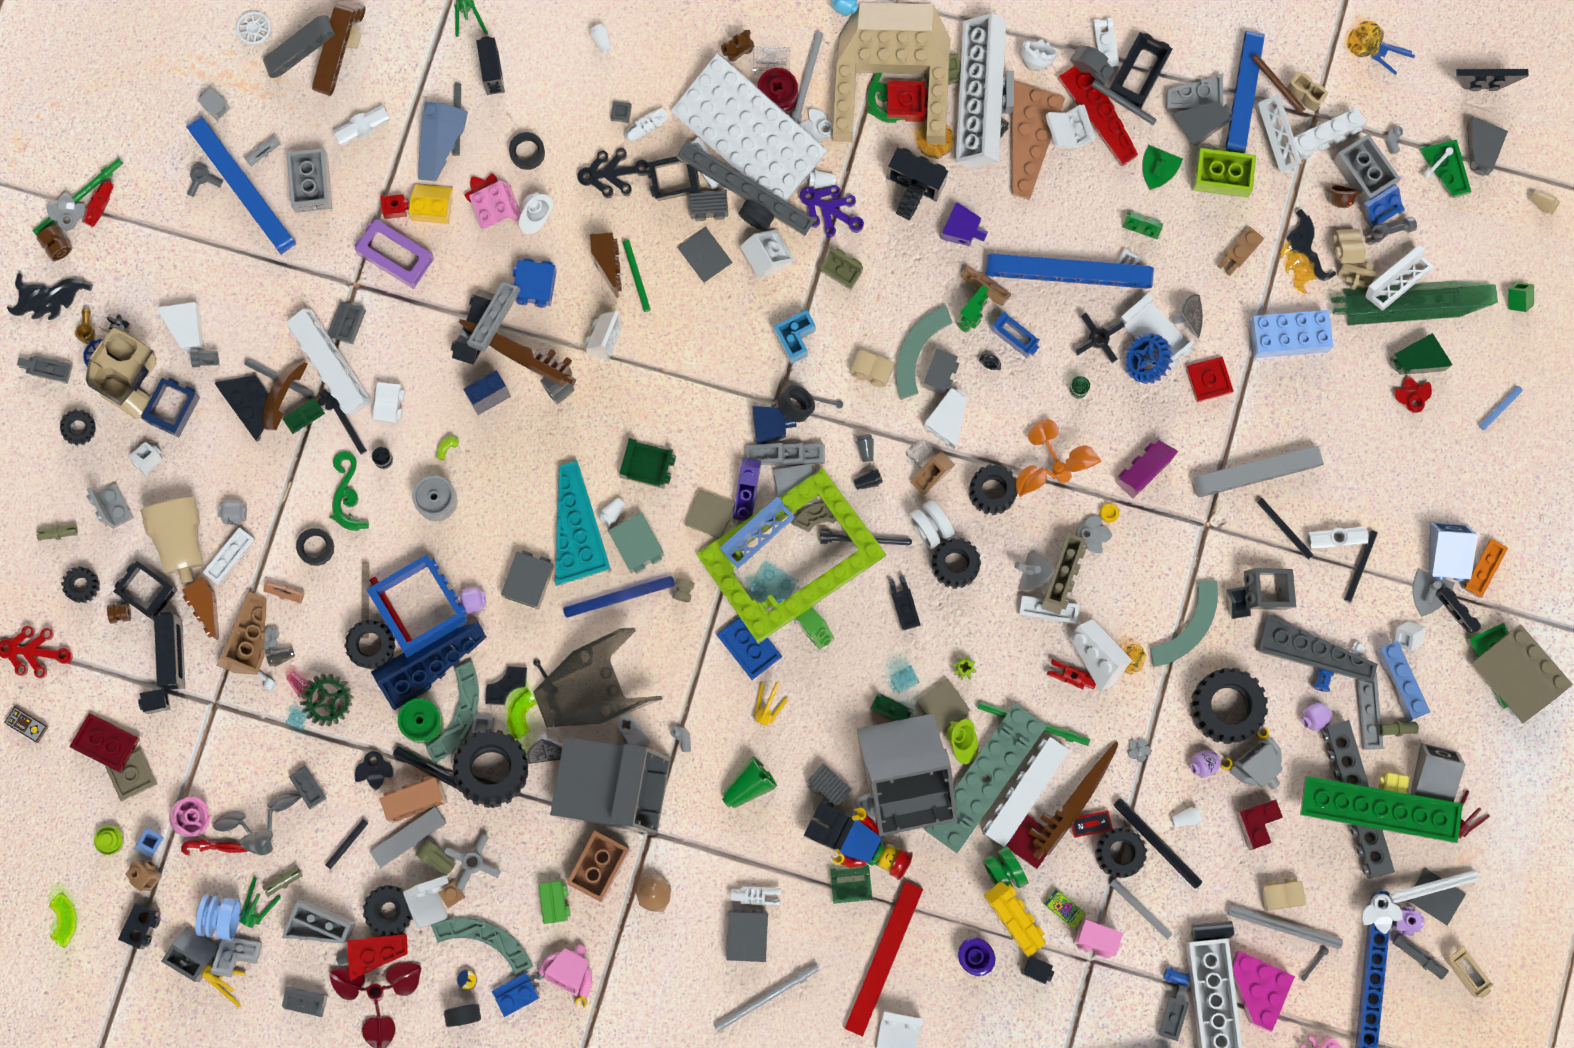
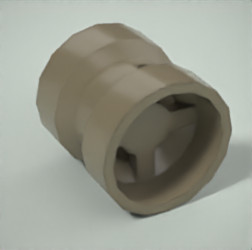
M676 579L675 586L677 590L673 592L672 598L683 602H690L692 597L690 592L694 589L695 583L684 579Z

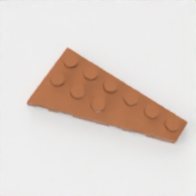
M1014 81V108L1012 112V195L1030 200L1052 137L1047 124L1046 114L1049 112L1060 113L1065 97Z

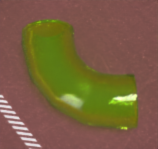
M528 687L512 700L507 711V726L515 741L531 731L526 722V715L537 702Z
M60 892L48 906L57 917V926L50 937L58 945L66 948L76 932L78 918L75 906L63 892Z

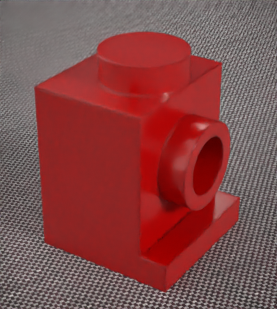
M404 194L380 196L382 214L385 219L407 217V210H409L410 205L409 200L405 199Z

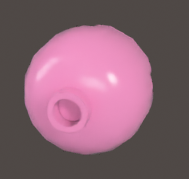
M187 797L177 801L169 813V822L172 829L177 834L185 837L203 833L210 822V815L208 816L207 811L208 806L197 797Z

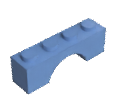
M1395 641L1377 649L1375 653L1382 668L1390 675L1399 695V705L1407 722L1430 713L1399 642Z

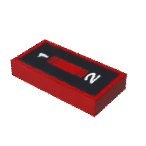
M1109 811L1077 817L1071 825L1074 838L1113 830Z

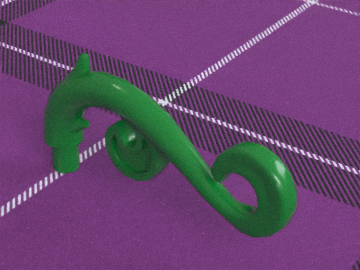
M876 73L868 88L867 102L869 110L865 112L886 123H896V121L905 120V118H887V109L885 111L882 110L876 103L875 95L877 92L882 93L878 95L880 101H887V84L879 83L883 73Z
M340 452L333 459L334 468L339 473H345L346 470L341 467V463L344 460L351 462V468L335 491L332 502L334 515H330L329 518L350 531L369 529V521L359 522V520H354L351 515L347 518L341 509V501L344 497H347L348 500L343 501V504L349 508L356 506L359 499L356 491L346 489L356 470L357 460L350 452Z

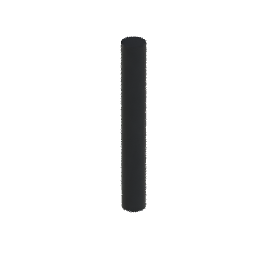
M339 402L335 403L332 407L360 455L366 453L367 450L346 414L340 409Z
M362 819L325 866L330 870L369 824L366 820Z

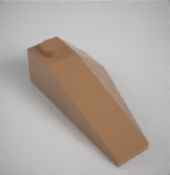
M248 591L216 666L233 673L258 674L265 655L266 598Z

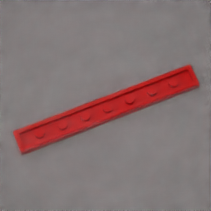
M905 881L844 1029L863 1037L923 892L922 888Z

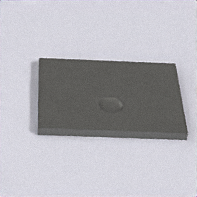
M704 228L677 247L703 283L733 263L707 228Z
M1425 868L1415 886L1442 878ZM1453 887L1407 901L1448 926L1466 893Z

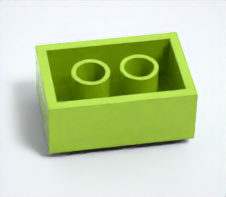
M1200 148L1196 157L1193 191L1249 198L1253 191L1256 155Z

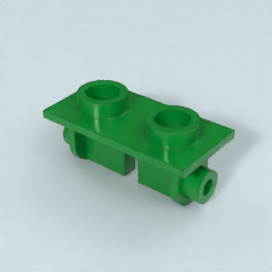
M1134 211L1127 212L1122 228L1158 240L1163 228V223H1160V220L1147 217V220H1143L1144 215Z

